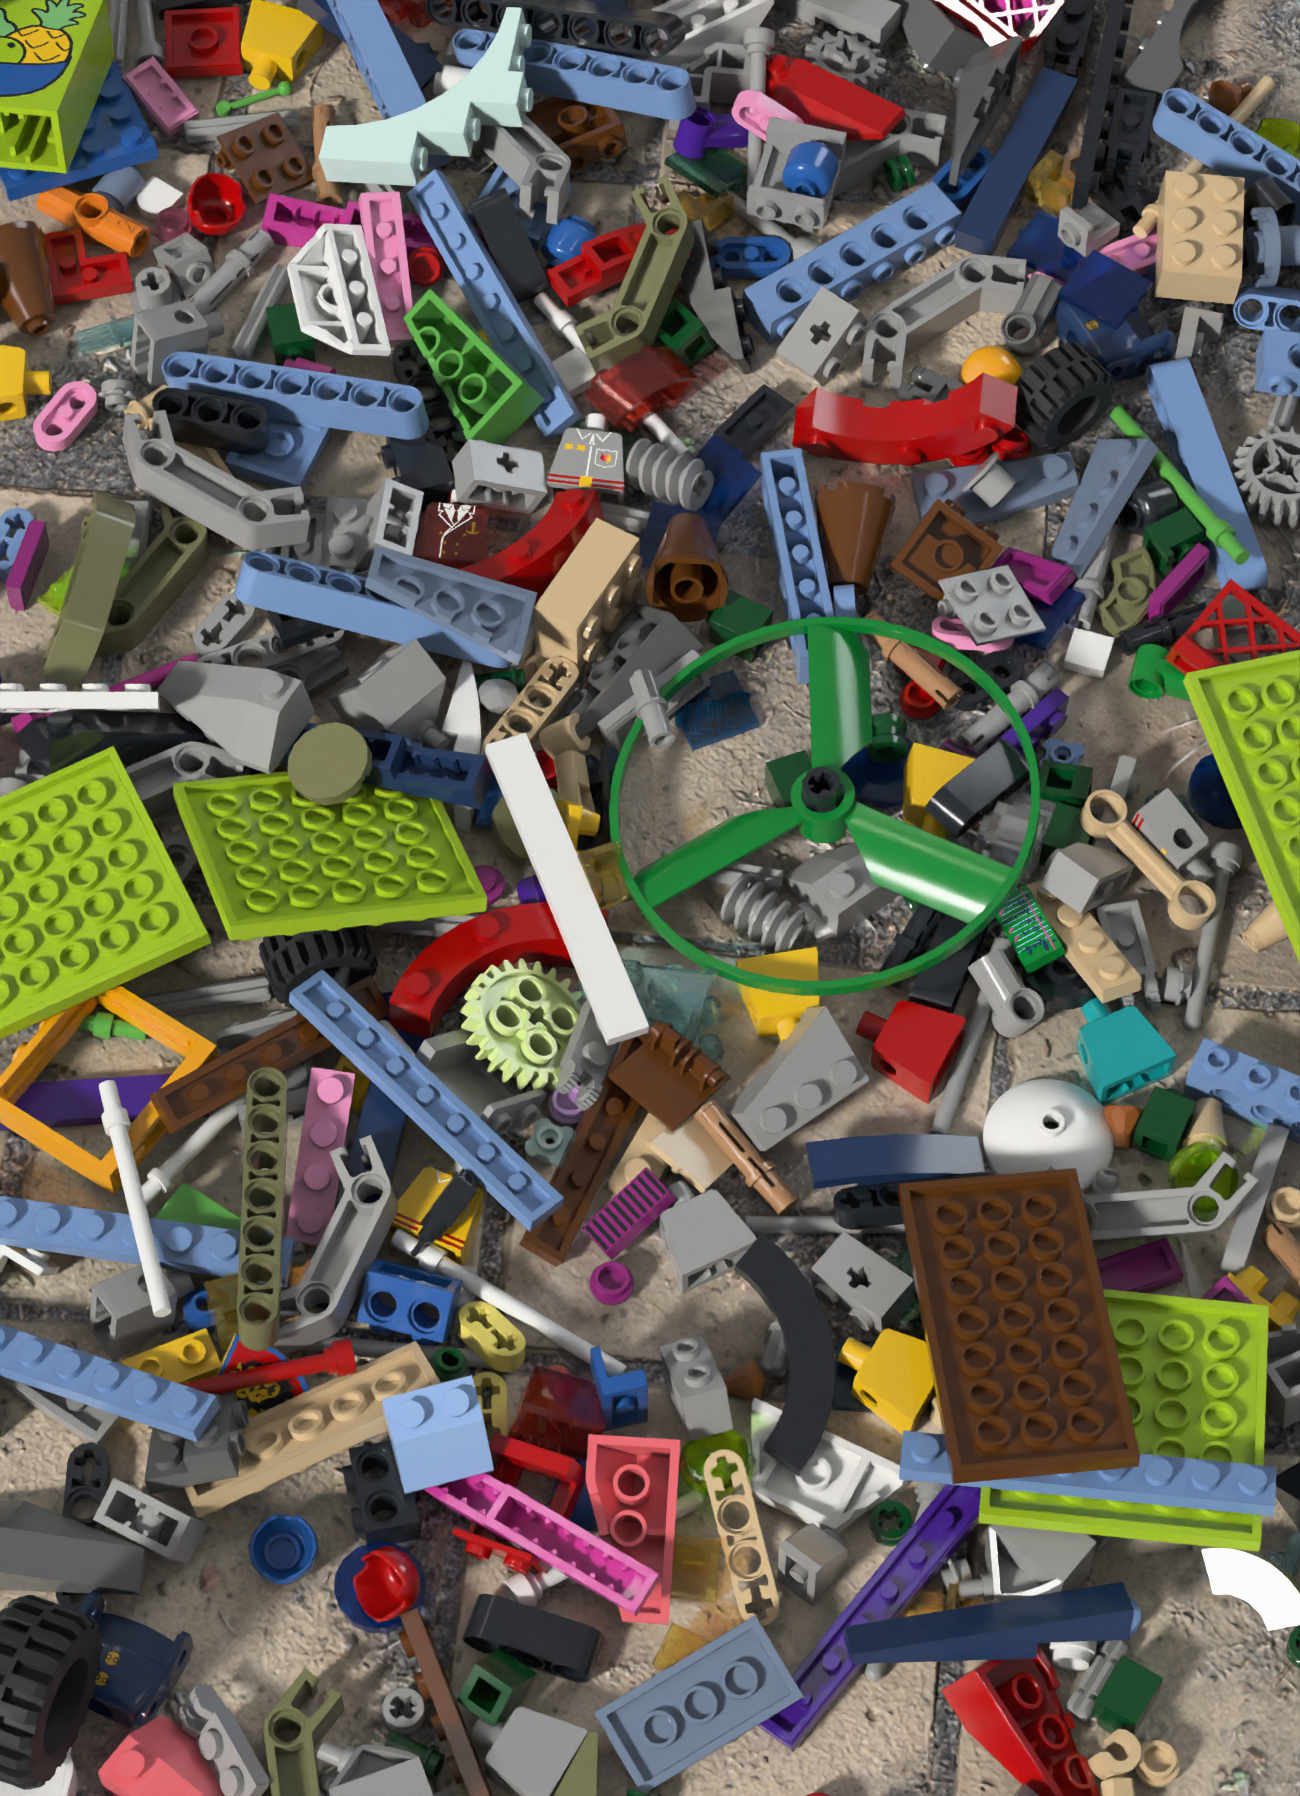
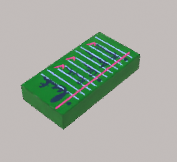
M1025 885L1014 891L995 918L1027 974L1066 953L1028 886Z

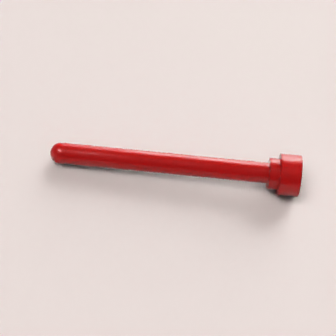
M348 1338L331 1342V1347L323 1348V1353L180 1384L209 1394H221L327 1371L328 1375L337 1374L339 1378L356 1374L357 1370L352 1344Z

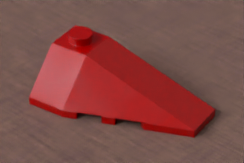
M774 54L766 61L765 95L802 119L804 124L846 132V141L884 139L906 115L904 108L804 59Z
M1039 1645L1036 1658L985 1660L941 1690L966 1730L1021 1784H1026L1039 1796H1101L1087 1758L1078 1754L1070 1732L1076 1728L1071 1713L1064 1714L1057 1696L1056 1689L1061 1687L1056 1671Z

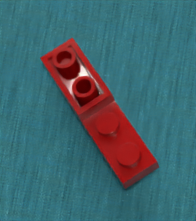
M644 222L620 228L581 244L580 255L547 270L548 282L567 307L624 280L646 228ZM678 228L670 229L665 235L674 234L678 231Z

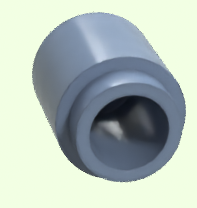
M136 165L106 173L93 188L92 193L101 194L107 199L110 208L124 214L136 199L137 194L145 186L144 179L142 178L143 173Z

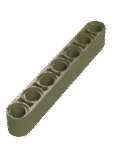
M271 1067L260 1068L249 1076L246 1098L237 1322L239 1340L243 1346L255 1351L267 1350L278 1341L280 1332L288 1089L285 1075L278 1069ZM264 1205H265V1206H269V1207H265V1208H259V1207H258V1206H264ZM265 1243L267 1245L258 1246L256 1244ZM258 1281L266 1282L264 1284H254V1282ZM254 1320H265V1321L262 1322V1323H253V1322H252V1321H254Z

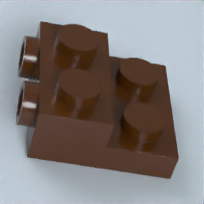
M552 96L533 104L531 112H526L525 114L571 160L570 174L580 173L587 163L599 158H615L623 148L628 146L623 123L613 108Z
M937 499L912 531L910 537L889 564V567L936 602L943 600L945 595L938 583L939 580L989 569L1004 546L997 542L1000 536L991 528L982 523L976 527L964 518L967 512L957 503L950 499H946L945 502Z

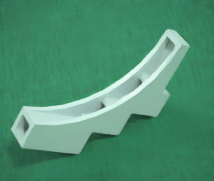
M506 8L499 31L485 55L464 78L442 95L414 110L389 119L359 125L326 126L319 154V161L326 181L416 186L419 181L420 172L425 171L427 168L428 154L470 157L473 141H478L480 138L481 125L523 127L526 112H531L533 107L532 88H527L524 76L525 58L523 56L525 47L529 48L531 45L532 27L531 24H526L522 8Z

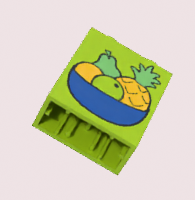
M0 0V167L67 174L115 56L107 0Z

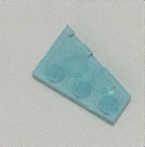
M621 959L649 1024V1029L657 1020H661L664 1024L670 1022L675 1030L685 1038H689L692 1044H694L719 969L703 968L699 971L682 969V965L666 964L662 967L644 965L635 960ZM578 978L574 992L581 991L583 993L578 1001L584 1003L588 998Z

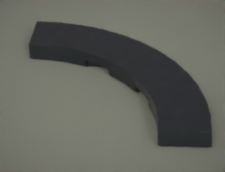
M761 1233L737 1262L734 1271L760 1295L771 1313H774L783 1333L789 1373L787 1397L782 1414L773 1432L764 1443L762 1450L799 1477L811 1460L822 1438L831 1411L835 1386L833 1342L825 1314L810 1283L788 1255L766 1235Z

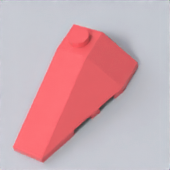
M588 1435L585 1481L600 1539L661 1575L660 1580L637 1617L618 1606L622 1622L669 1625L680 1466V1440Z
M163 1714L128 1734L98 1771L103 1790L111 1796H225L206 1759L201 1755L199 1746L195 1741L196 1738L185 1733L181 1727Z

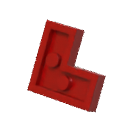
M81 228L45 233L55 306L133 292L126 251L86 258Z

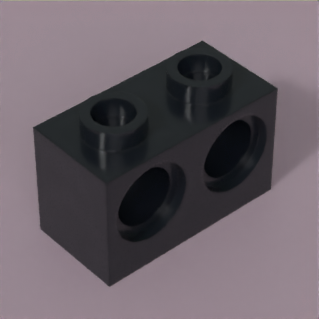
M391 1441L350 1448V1465L342 1466L347 1493L356 1492L359 1507L350 1508L355 1535L364 1534L367 1550L421 1539L420 1520L414 1492L404 1494ZM374 1468H381L387 1472L380 1479H370L365 1476L369 1470ZM381 1510H391L396 1514L389 1521H378L373 1517Z

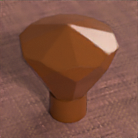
M1224 80L1214 81L1208 91L1209 102L1211 106L1229 116L1239 106L1242 98L1250 93L1251 86L1247 81H1241L1237 84Z
M1128 1102L1104 1107V1116L1114 1134V1149L1131 1150V1137L1136 1130L1144 1109Z
M755 1359L744 1364L731 1376L722 1377L726 1385L727 1395L735 1394L750 1401H753L754 1398L763 1401L766 1379Z

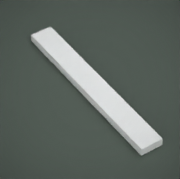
M523 733L486 744L485 753L607 1046L648 1033L649 1024L527 734Z

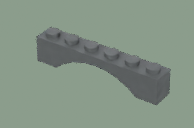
M1174 0L1171 10H1164L1160 15L1152 37L1146 36L1143 39L1135 61L1133 63L1129 61L1124 66L1119 78V83L1123 84L1122 88L1156 93L1153 116H1155L1164 92L1171 88H1180L1183 66L1180 58V44L1188 29L1202 14L1225 0Z

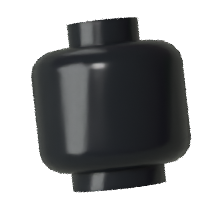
M1153 478L1137 484L1120 512V521L1126 529L1135 535L1143 537L1146 526L1179 510V497L1164 480Z

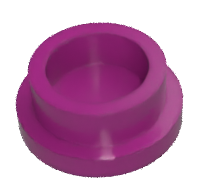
M489 865L473 867L487 895V906H490L499 900L504 893V877L498 869Z
M605 1262L599 1265L591 1274L590 1291L593 1297L600 1303L618 1305L628 1300L633 1293L634 1277L631 1271L619 1262Z

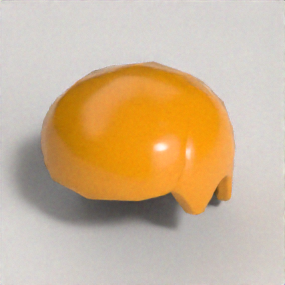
M986 345L974 350L963 362L960 368L959 382L965 385L984 372L1014 385L1022 375V369L1016 358L1006 349L1000 346Z

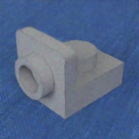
M1093 202L1077 213L1068 206L1060 210L1058 237L1061 238L1064 244L1074 248L1084 257H1087L1119 235L1120 223Z
M187 232L153 250L158 264L175 276L181 293L186 297L195 294L216 272L207 247Z
M1185 306L1174 360L1187 357L1191 361L1192 355L1200 356L1203 341L1217 343L1224 315L1205 308Z

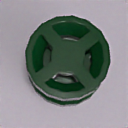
M881 713L872 716L873 742L866 746V755L870 760L878 763H894L907 756L908 744L903 739L907 733L905 718L893 713Z

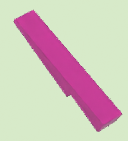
M269 193L261 229L267 232L277 245L303 248L324 223L361 225L359 203L348 201L345 210ZM402 212L407 258L413 250L421 246H430L438 250L420 216ZM476 229L489 254L491 255L487 247V244L481 234L480 229Z
M487 1473L420 1490L425 1495L522 1551L533 1554L543 1563L636 1617L661 1578L659 1573L507 1483L505 1485Z

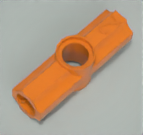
M64 185L40 192L36 200L38 211L73 229L81 228L83 241L87 244H104L118 252L126 251V256L131 259L134 257L140 258L147 250V245L151 238L150 228L110 208L107 199L101 194H83Z

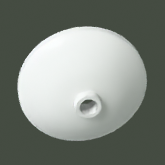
M1036 1079L1010 1088L992 1105L984 1124V1153L991 1169L996 1175L1047 1171L1050 1166L1056 1170L1076 1168L1081 1191L1085 1192L1092 1187V1183L1096 1179V1173L1102 1168L1109 1167L1114 1151V1134L1104 1116L1102 1104L1083 1088L1062 1080ZM1054 1122L1058 1125V1128L1048 1129L1044 1126V1123Z

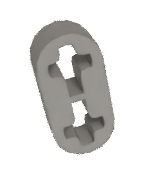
M234 592L223 597L194 631L193 641L196 654L201 658L240 643L256 623V608L238 600ZM241 609H244V611H245V615H244V616L241 615V614H236V615L231 619V616H230V611H231V610H232L233 612H239ZM219 636V645L217 643L212 642L211 644H209V646H206V639L214 641Z

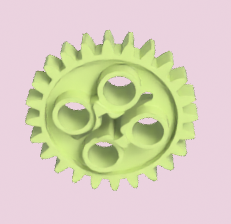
M521 958L514 966L508 960H504L498 968L492 964L484 974L481 973L471 984L472 987L464 996L467 1002L461 1008V1013L468 1018L463 1022L461 1028L473 1032L466 1041L467 1045H479L481 1049L475 1056L476 1060L488 1058L491 1063L487 1071L492 1073L498 1068L502 1070L503 1083L509 1081L511 1077L517 1078V1085L520 1090L528 1082H531L534 1090L542 1089L547 1085L551 1091H555L557 1078L562 1068L560 1063L583 1005H579L577 1002L583 993L581 991L570 993L568 987L571 980L569 978L564 979L560 983L555 980V968H552L546 975L542 973L540 962L536 961L531 969H528L524 959Z

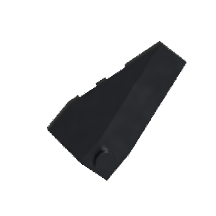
M68 710L53 712L46 717L31 720L16 734V741L42 774L48 776L114 746L122 764L154 756L182 743L190 741L204 742L205 735L195 723L187 721L179 713Z

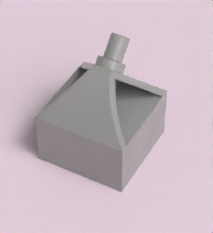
M417 639L388 648L327 699L344 722L354 729L403 735L404 738H408L410 741L423 742V746L430 745L434 749L447 750L450 746V739L439 732V727L435 724L447 678Z
M990 1524L983 1559L986 1574H981V1579L957 1581L959 1600L983 1598L984 1602L993 1601L994 1603L1079 1589L1090 1576L1097 1542L1087 1534Z
M324 1740L317 1753L318 1759L338 1767L337 1772L339 1774L328 1789L329 1796H433L419 1756L408 1751L381 1745H362L357 1747V1749L348 1746L344 1749Z

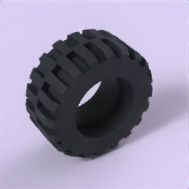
M34 1595L13 1599L8 1603V1607L0 1612V1781L24 1790L45 1785V1781H49L55 1775L57 1767H61L67 1758V1752L70 1747H73L78 1737V1730L81 1724L84 1723L88 1713L87 1708L95 1692V1682L101 1667L100 1656L103 1653L102 1631L93 1617Z

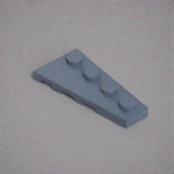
M1150 439L1097 440L1048 558L1050 561L1072 567L1075 579H1080L1159 450Z
M1062 452L996 462L1016 483L992 508L971 488L965 492L960 490L981 464L914 473L911 477V485L919 519L923 518L937 499H940L942 502L950 499L957 503L967 512L964 518L977 527L980 523L985 524L993 520L997 524L1010 519L1012 513L1025 508L1032 511L1075 495L1079 483L1071 453Z
M376 545L365 583L366 588L519 665L537 592Z

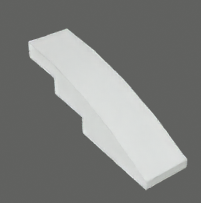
M463 661L442 728V734L451 741L447 749L448 751L480 755L482 740L479 697L471 662ZM454 804L455 829L471 832L476 809Z

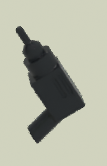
M463 1168L460 1173L456 1172L420 1222L423 1227L418 1232L419 1242L411 1251V1256H417L425 1244H432L437 1237L442 1239L478 1191L477 1185L474 1184L476 1180Z

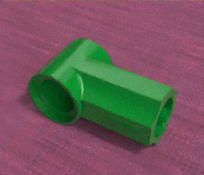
M1154 644L1140 646L1137 649L1128 680V689L1136 696L1145 699H1158L1164 694L1191 701L1183 683L1185 675L1165 660L1170 651Z

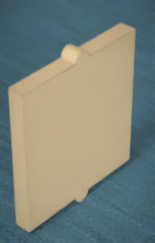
M699 1107L673 1132L665 1128L651 1141L648 1147L672 1167L671 1171L674 1174L679 1173L697 1190L704 1193L734 1163L721 1150L702 1125L694 1119L695 1113L701 1108Z

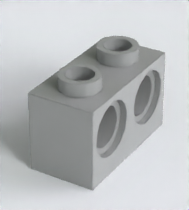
M703 1335L683 1338L675 1343L660 1346L666 1388L689 1441L733 1430L726 1385Z

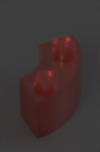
M648 345L623 359L611 369H602L596 373L591 380V387L583 395L614 426L632 433L645 419L654 413L664 409H674L699 378L670 349Z

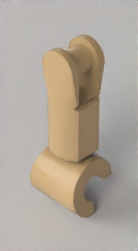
M573 713L542 729L539 733V740L545 752L554 759L559 799L572 801L582 805L584 809L596 813L590 792L586 757L580 754L589 749L591 738L588 736L579 738L577 736L575 725L580 722L579 714Z
M1117 1729L1104 1739L1105 1749L1108 1752H1098L1087 1761L1095 1776L1104 1780L1101 1782L1102 1796H1135L1134 1781L1132 1778H1126V1774L1138 1765L1141 1759V1746L1134 1734L1127 1730Z

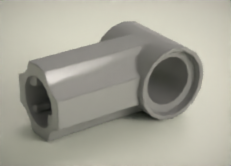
M1002 948L986 954L968 967L993 1009L992 1023L999 1034L1007 1038L1019 1037L1042 1019L1044 1015L1042 998L1037 992L1025 988ZM1013 1007L1019 1010L1023 1019L1016 1015Z

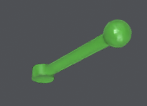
M282 81L276 88L231 103L220 101L216 104L217 115L219 117L230 116L232 110L279 94L288 96L292 93L293 86L289 81Z

